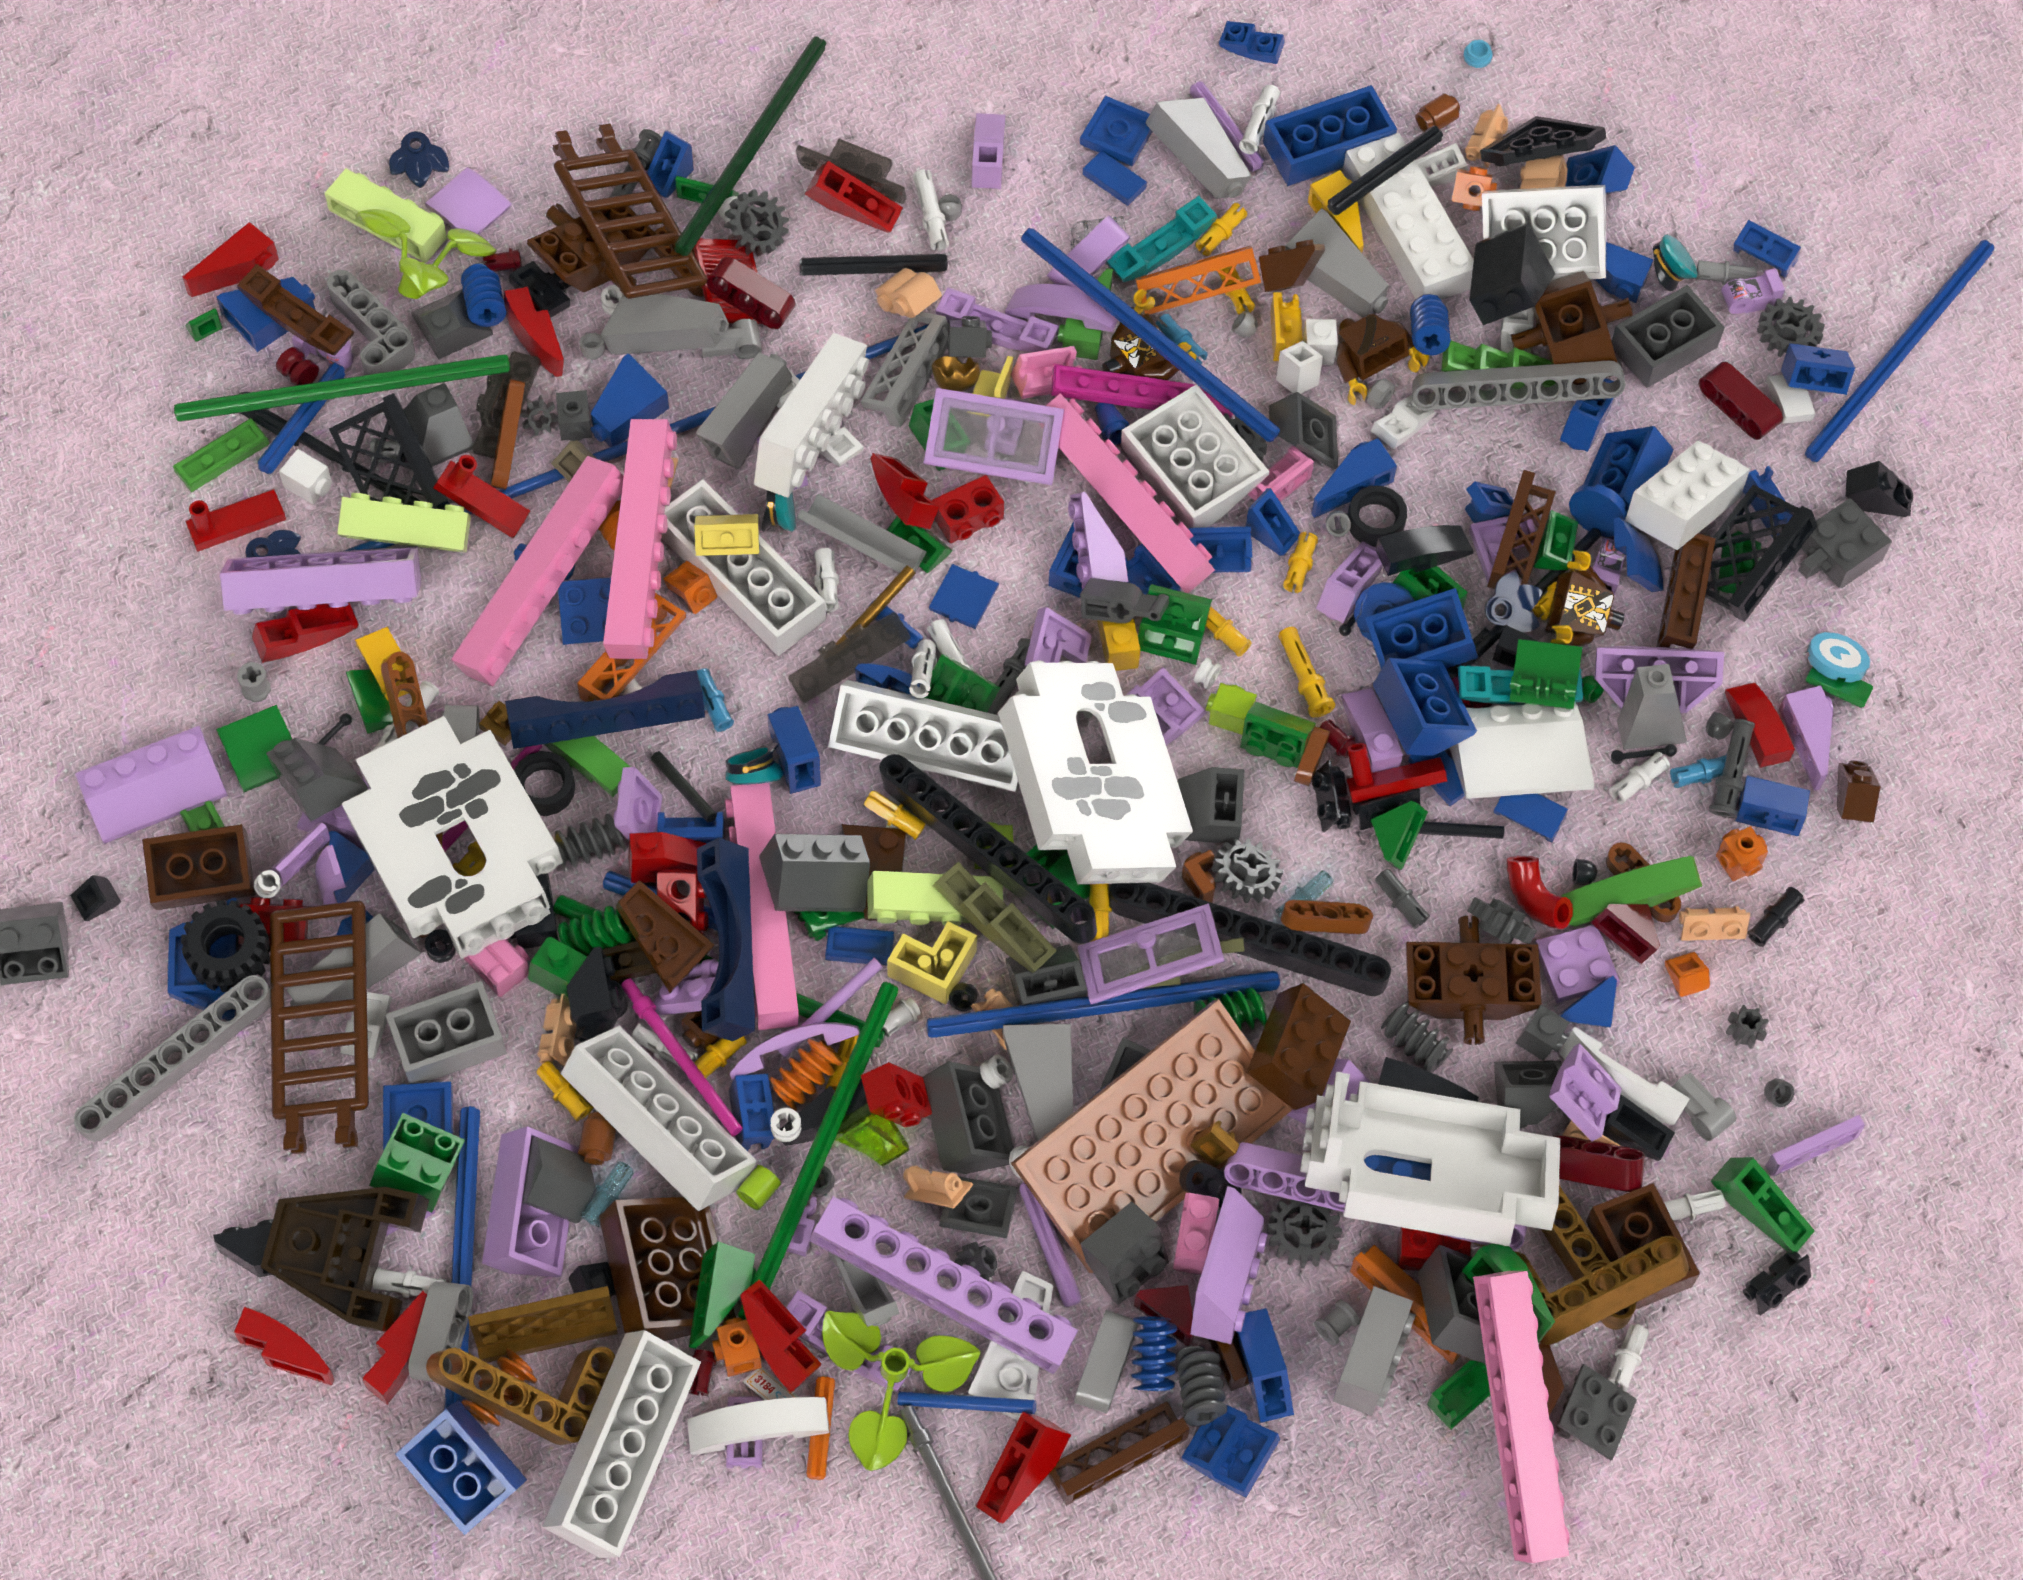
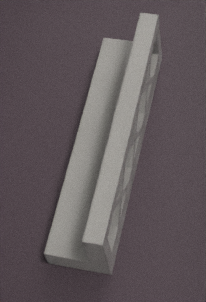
M921 312L914 318H909L861 400L863 408L884 412L891 426L901 428L933 373L932 362L942 357L948 347V322L945 316ZM919 322L929 323L926 329L914 333ZM916 343V347L912 352L901 356L904 348ZM901 366L903 367L899 375L890 379L887 378L890 371ZM889 389V393L884 401L874 399L878 393Z
M817 494L808 513L801 509L797 516L800 520L899 573L906 565L916 572L926 554V551L820 494Z

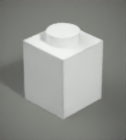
M1306 319L1303 341L1323 356L1322 365H1334L1337 350L1336 319Z
M1304 341L1280 351L1276 380L1292 393L1299 392L1301 394L1318 386L1323 356Z
M299 449L279 470L283 487L313 505L320 496H325L331 487L332 480L328 466Z

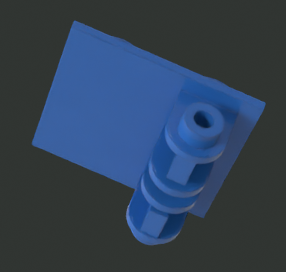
M611 577L562 582L558 588L563 645L604 641Z

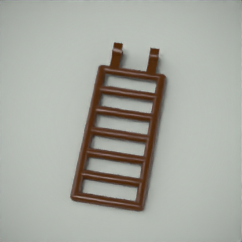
M610 123L599 125L602 137L596 139L597 146L604 150L605 153L578 157L567 130L557 131L555 137L558 144L553 145L552 150L556 156H560L561 160L554 163V170L623 295L628 299L705 285L707 277L692 251L685 257L678 254L620 264L615 254L675 245V242L681 235V231L636 152L632 149H621L615 139V133ZM628 162L632 169L629 172L573 180L569 172ZM639 182L644 192L585 201L581 194V191ZM651 203L656 211L654 213L597 222L592 212ZM656 224H663L667 231L666 234L608 243L603 234ZM680 266H687L691 273V276L632 286L627 277L629 275Z
M350 901L274 911L270 915L271 1094L273 1118L276 1120L286 1119L283 1150H291L292 1154L307 1153L304 1117L337 1113L335 1144H343L345 1149L358 1147L355 1111L365 1110L369 1105L365 904L362 901ZM352 915V934L284 942V923ZM353 947V966L284 974V955ZM353 979V999L284 1007V988ZM354 1012L353 1032L285 1040V1020ZM354 1045L353 1065L285 1072V1053ZM355 1078V1098L285 1106V1086Z

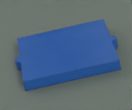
M952 564L929 605V610L949 618L950 622L957 621L976 629L997 591L999 583L980 576L977 571L970 572Z

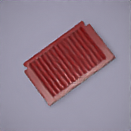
M700 238L693 248L694 256L707 279L724 257L734 258L758 273L753 252L749 255L746 254V247L744 245L737 249L735 246L738 240ZM707 283L701 286L705 302L720 304L729 323L733 324L741 319L755 320L711 292Z

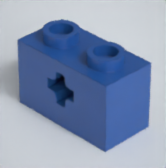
M1789 343L1781 368L1788 387L1847 395L1855 371V366L1847 351Z

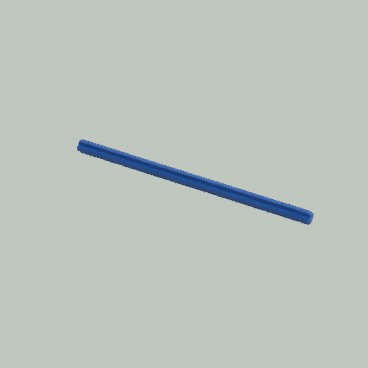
M1028 228L1024 232L1021 241L1258 435L1267 442H1272L1277 438L1280 428L1039 232L1033 228Z
M1987 240L1979 242L1807 447L1805 456L1808 459H1811L1812 462H1818L1991 256L1995 248L1992 243H1989Z
M1267 971L1181 983L1179 985L1138 989L1092 1005L1087 996L927 1019L926 1030L928 1037L937 1038L1001 1029L1003 1025H1030L1194 1002L1196 1000H1207L1208 997L1213 996L1220 998L1221 994L1227 993L1229 996H1232L1233 992L1238 990L1245 995L1246 988L1250 987L1256 993L1273 991L1279 988L1280 979L1276 971Z
M473 1106L463 1107L460 1110L459 1137L465 1139V1142L457 1160L451 1283L470 1285V1287L472 1285L480 1110ZM469 1319L461 1345V1350L467 1353L469 1345ZM445 1388L444 1410L457 1400L460 1402L466 1400L465 1397Z

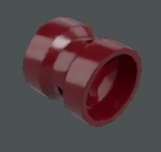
M291 347L284 351L276 362V370L283 376L290 377V381L294 386L313 383L319 374V366L310 359L306 360L305 354L297 347Z

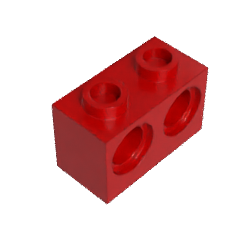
M987 475L932 500L939 506L934 520L949 544L957 540H965L972 536L974 532L984 527H993L1004 518V501ZM978 504H987L988 506L982 507ZM958 516L961 519H952L951 517Z
M664 869L657 872V896L678 914L680 912L685 913L690 919V924L704 935V931H707L709 923L708 912L704 911V898H707V895L698 880L697 870ZM680 879L686 881L690 886L688 896H684L678 891L677 885Z
M890 1062L861 1075L871 1113L902 1127L918 1125L922 1118L932 1114L923 1077Z
M1401 1227L1397 1238V1265L1402 1270L1419 1271L1438 1245L1471 1256V1242Z

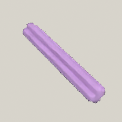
M1201 81L1193 84L1190 87V95L1193 99L1205 98L1246 167L1252 172L1260 169L1263 166V158L1258 152L1246 154L1241 151L1239 144L1244 134L1206 85Z
M1023 1182L1020 1184V1193L1062 1303L1065 1307L1076 1305L1081 1301V1295L1053 1222Z

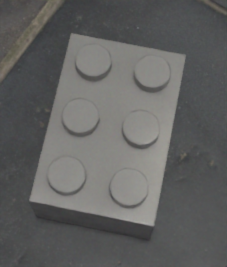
M482 981L385 1014L409 1084L426 1083L507 1054L503 1037Z
M1373 1286L1333 1402L1370 1416L1373 1415L1376 1405L1383 1408L1394 1378L1392 1376L1395 1374L1416 1314L1410 1313L1412 1300Z

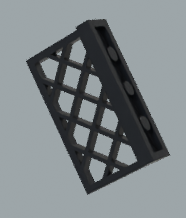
M394 393L384 397V402L329 428L360 493L369 495L368 489L371 481L374 480L387 484L383 497H389L392 486L408 491L403 505H409L413 493L425 496L427 502L433 503L432 508L445 510V505H451L445 495L433 488L438 478L400 401ZM383 412L387 419L383 433L369 429L368 426L371 418ZM349 428L360 431L355 446L343 443L339 433ZM390 428L392 429L395 436L388 435ZM366 433L381 437L376 453L361 449ZM386 439L399 443L400 450L396 459L381 455ZM347 450L353 451L351 458ZM358 453L373 457L368 473L356 470L354 464ZM404 455H405V457H406L408 463L402 462V459H403V456H404ZM379 460L394 464L389 480L374 475ZM400 466L413 471L414 475L410 486L394 482ZM360 476L366 478L364 484H363V482H362ZM417 482L421 490L415 488ZM370 497L371 501L382 502V500Z
M1752 485L1713 537L1716 538L1714 551L1717 548L1729 546L1731 557L1713 561L1712 556L1710 567L1712 581H1709L1707 584L1705 597L1732 611L1734 617L1745 622L1818 526L1812 510L1804 506L1798 508ZM1756 497L1766 501L1767 509L1750 513L1749 505ZM1783 512L1793 515L1788 523L1775 526L1773 515ZM1769 516L1770 528L1753 531L1751 520ZM1747 522L1749 533L1731 536L1730 530L1735 524ZM1769 535L1773 536V543L1770 547L1760 550L1756 549L1755 539ZM1751 540L1752 552L1735 555L1733 544ZM1754 559L1755 566L1750 572L1738 574L1737 563ZM1732 564L1734 576L1717 580L1715 568ZM1736 583L1737 590L1729 600L1719 595L1718 587Z

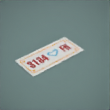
M764 1367L755 1370L742 1381L763 1400L799 1397L794 1392L790 1394L781 1381Z

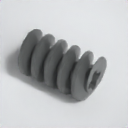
M610 814L605 815L604 825L597 818L592 819V829L585 822H581L579 833L572 826H569L567 828V837L560 830L555 831L554 841L558 846L563 861L561 864L563 871H565L566 861H569L574 868L578 867V857L580 856L587 864L590 863L592 852H594L599 860L603 859L604 848L612 856L615 855V845L619 844L624 852L626 851L622 833L615 827L614 819Z
M1407 1001L1388 1016L1381 1029L1386 1028L1384 1035L1388 1039L1395 1037L1394 1045L1399 1048L1406 1045L1404 1048L1406 1056L1409 1057L1415 1054L1413 1062L1417 1066L1425 1063L1423 1070L1433 1073L1452 1053L1453 1048L1446 1049L1450 1039L1445 1037L1438 1041L1436 1038L1440 1030L1435 1028L1428 1032L1426 1029L1430 1020L1426 1019L1418 1023L1417 1019L1421 1012L1416 1010L1408 1014L1409 1004Z
M1199 1346L1182 1348L1176 1354V1361L1178 1363V1375L1180 1376L1179 1384L1180 1388H1182L1180 1394L1183 1400L1184 1420L1190 1426L1206 1425L1227 1412V1406L1223 1403L1226 1398L1225 1393L1221 1390L1224 1383L1223 1379L1220 1378L1222 1374L1221 1367L1218 1366L1220 1356Z

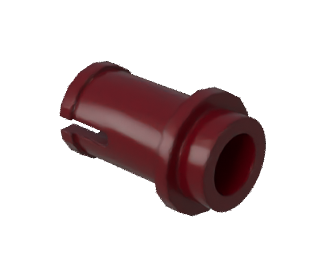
M509 248L508 252L483 256L484 265L494 272L513 269L514 272L517 268L522 267L519 249L513 250Z
M1332 720L1324 721L1319 728L1330 731L1327 743L1336 750V755L1348 758L1347 748L1357 743L1355 742V737L1353 735L1348 736Z
M697 1349L694 1350L692 1357L699 1360L701 1364L689 1394L699 1396V1392H701V1396H708L712 1368L717 1365V1360L714 1359V1352Z

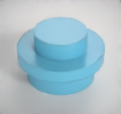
M1483 40L1472 41L1466 46L1463 54L1465 62L1475 68L1489 65L1493 56L1490 45Z

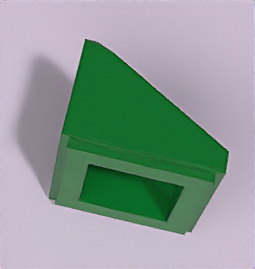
M216 308L196 317L185 325L195 342L222 329Z

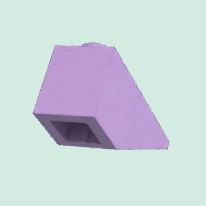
M976 113L972 162L973 188L1001 189L1005 115Z
M1086 492L1070 495L1071 501L1068 504V512L1074 522L1075 532L1072 536L1074 549L1078 552L1079 563L1077 564L1076 572L1077 577L1082 582V589L1090 578L1128 582L1124 550Z

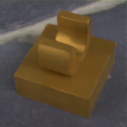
M498 701L481 720L479 727L483 732L491 730L495 739L505 746L511 740L506 705Z
M1220 1120L1196 1135L1190 1144L1213 1167L1236 1154L1240 1146L1234 1140L1235 1134L1233 1132L1228 1134L1220 1127L1222 1124Z

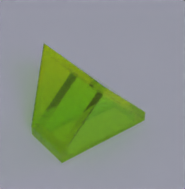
M871 1112L839 1131L835 1138V1141L868 1155L881 1166H885L910 1150L908 1143L894 1122Z

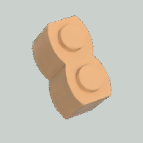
M1557 155L1546 159L1526 161V165L1521 167L1520 176L1522 184L1519 189L1565 187L1568 168L1564 156Z
M907 268L902 269L875 289L878 296L877 302L885 312L898 313L909 318H914L942 297L932 276L924 272L917 274Z

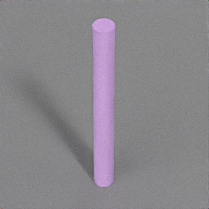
M874 957L801 1026L825 1022L883 968L880 962ZM804 1040L777 1050L786 1058Z

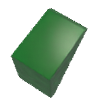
M1410 801L1371 819L1385 860L1399 870L1403 869L1428 814L1427 810L1414 801Z

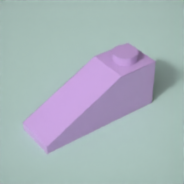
M1363 541L1327 579L1316 607L1317 610L1324 613L1328 618L1342 623L1350 617L1355 610V603L1360 594L1372 585L1383 568L1375 547Z
M1820 685L1786 694L1779 708L1814 791L1821 789L1828 774L1833 717L1832 701L1829 696H1825Z
M1369 688L1342 694L1341 699L1353 736L1355 737V742L1364 743L1367 746L1372 773L1400 767L1403 754L1395 730L1373 689Z

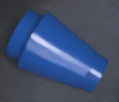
M1099 402L1095 406L1100 430L1102 431V438L1105 441L1109 439L1114 445L1121 444L1122 429L1129 426V422L1113 404Z

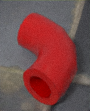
M1513 856L1507 858L1509 885L1518 905L1538 923L1556 929L1566 928L1573 914L1572 903L1567 897L1552 894L1545 887L1540 875L1539 858L1534 856Z

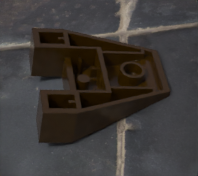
M389 1187L279 1199L260 1267L349 1324L385 1333L399 1318L403 1303L402 1300L371 1292L374 1274L378 1267L387 1229L390 1226L421 1233L429 1199L417 1193Z

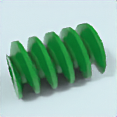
M610 905L604 908V913L601 910H595L592 917L589 914H584L581 917V921L578 918H573L570 920V925L562 922L558 926L561 943L585 956H588L595 947L601 946L602 949L629 943L633 939L632 932L617 908L615 910Z
M1252 987L1246 988L1245 996L1239 990L1234 991L1232 999L1227 993L1221 994L1220 1002L1241 1032L1243 1022L1247 1023L1250 1030H1254L1255 1019H1259L1262 1026L1265 1027L1267 1014L1261 995L1256 993ZM1214 996L1208 997L1207 1005L1217 999ZM1202 1000L1195 1001L1194 1016L1207 1006Z

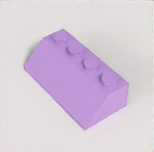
M200 726L75 773L84 800L104 844L180 815L182 810L190 811L205 805L206 801L213 802L228 796Z
M528 1126L501 1134L482 1264L509 1274L561 1277L569 1221L522 1202L532 1138L538 1137L577 1154L579 1147Z
M1227 1187L1197 1287L1190 1333L1191 1335L1227 1344L1232 1343L1235 1331H1242L1246 1315L1245 1311H1241L1242 1304L1249 1306L1253 1285L1248 1283L1250 1278H1257L1261 1259L1256 1258L1257 1252L1264 1253L1268 1233L1262 1232L1264 1217L1232 1187Z

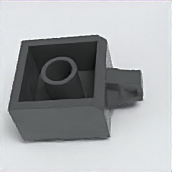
M1849 498L1816 520L1818 526L1801 547L1809 557L1802 561L1798 571L1808 579L1822 570L1838 588H1843L1883 561L1892 540Z

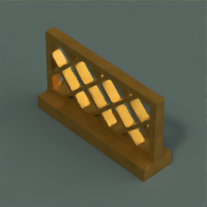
M608 1286L468 1316L469 1325L478 1349L479 1359L486 1363L497 1361L500 1357L508 1358L506 1349L520 1356L618 1334Z

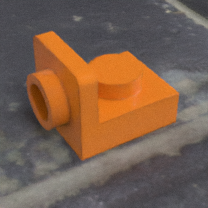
M685 561L663 578L667 588L683 598L693 614H697L717 598V593L708 574L688 561Z

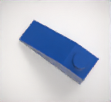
M1606 242V278L1594 280L1608 293L1615 295L1619 299L1623 300L1628 297L1629 301L1637 303L1649 276L1653 259Z
M1607 378L1603 380L1606 383L1614 382ZM1616 397L1577 400L1571 409L1560 441L1567 443L1573 449L1588 452Z
M1379 438L1370 442H1361L1351 450L1314 497L1311 512L1314 518L1351 502L1353 496L1363 488L1386 486L1394 482L1397 465Z

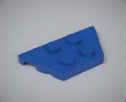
M237 898L227 900L226 905H229L231 900L237 901ZM182 923L169 930L168 994L176 1000L204 1010L226 992H222L219 986L215 991L209 989L206 983L202 985L195 975L192 974L181 949L183 948L181 935L186 934L184 930L186 923ZM229 934L217 939L212 944L209 955L215 958H227L238 952V935ZM236 1010L225 1011L222 1019L232 1020L236 1016Z

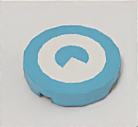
M1824 632L1817 634L1807 647L1810 664L1819 673L1830 679L1837 680L1840 677L1846 678L1845 682L1849 683L1859 681L1865 676L1870 667V658L1866 650L1856 641L1838 633Z

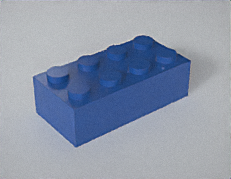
M1370 85L1267 120L1265 122L1263 144L1286 185L1291 186L1343 168L1347 150L1396 134L1397 127L1373 86Z

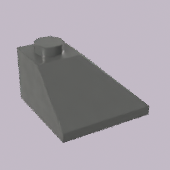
M462 289L411 312L412 317L438 359L493 335L490 327L478 326L470 321Z
M445 382L416 394L405 407L404 411L432 467L475 449L458 405Z
M1295 392L1269 405V420L1280 428L1278 437L1331 469L1338 468L1336 415L1299 392Z
M1561 1061L1494 1062L1497 1105L1520 1109V1128L1538 1124L1557 1107L1549 1095L1556 1075L1562 1066Z

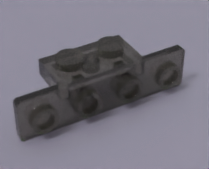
M838 139L830 156L798 145L795 150L798 162L807 170L815 171L824 163L830 161L894 202L904 204L907 199L903 186L886 180L893 165L890 158L842 139Z
M513 351L509 358L510 371L508 373L488 375L487 389L485 394L481 393L479 395L476 410L480 413L482 425L472 447L474 454L495 458L509 379L525 382L521 409H523L541 364L539 357Z
M892 612L866 628L859 624L845 633L847 637L845 641L836 645L833 640L817 650L820 656L789 675L788 680L803 703L808 702L854 674L858 664H870L908 641L910 634L897 613Z

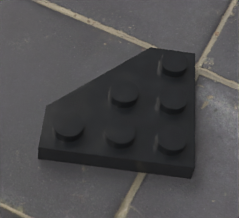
M1535 116L1480 150L1481 159L1484 162L1494 163L1495 166L1501 167L1573 152L1589 151L1594 149L1596 144L1606 139L1605 127Z

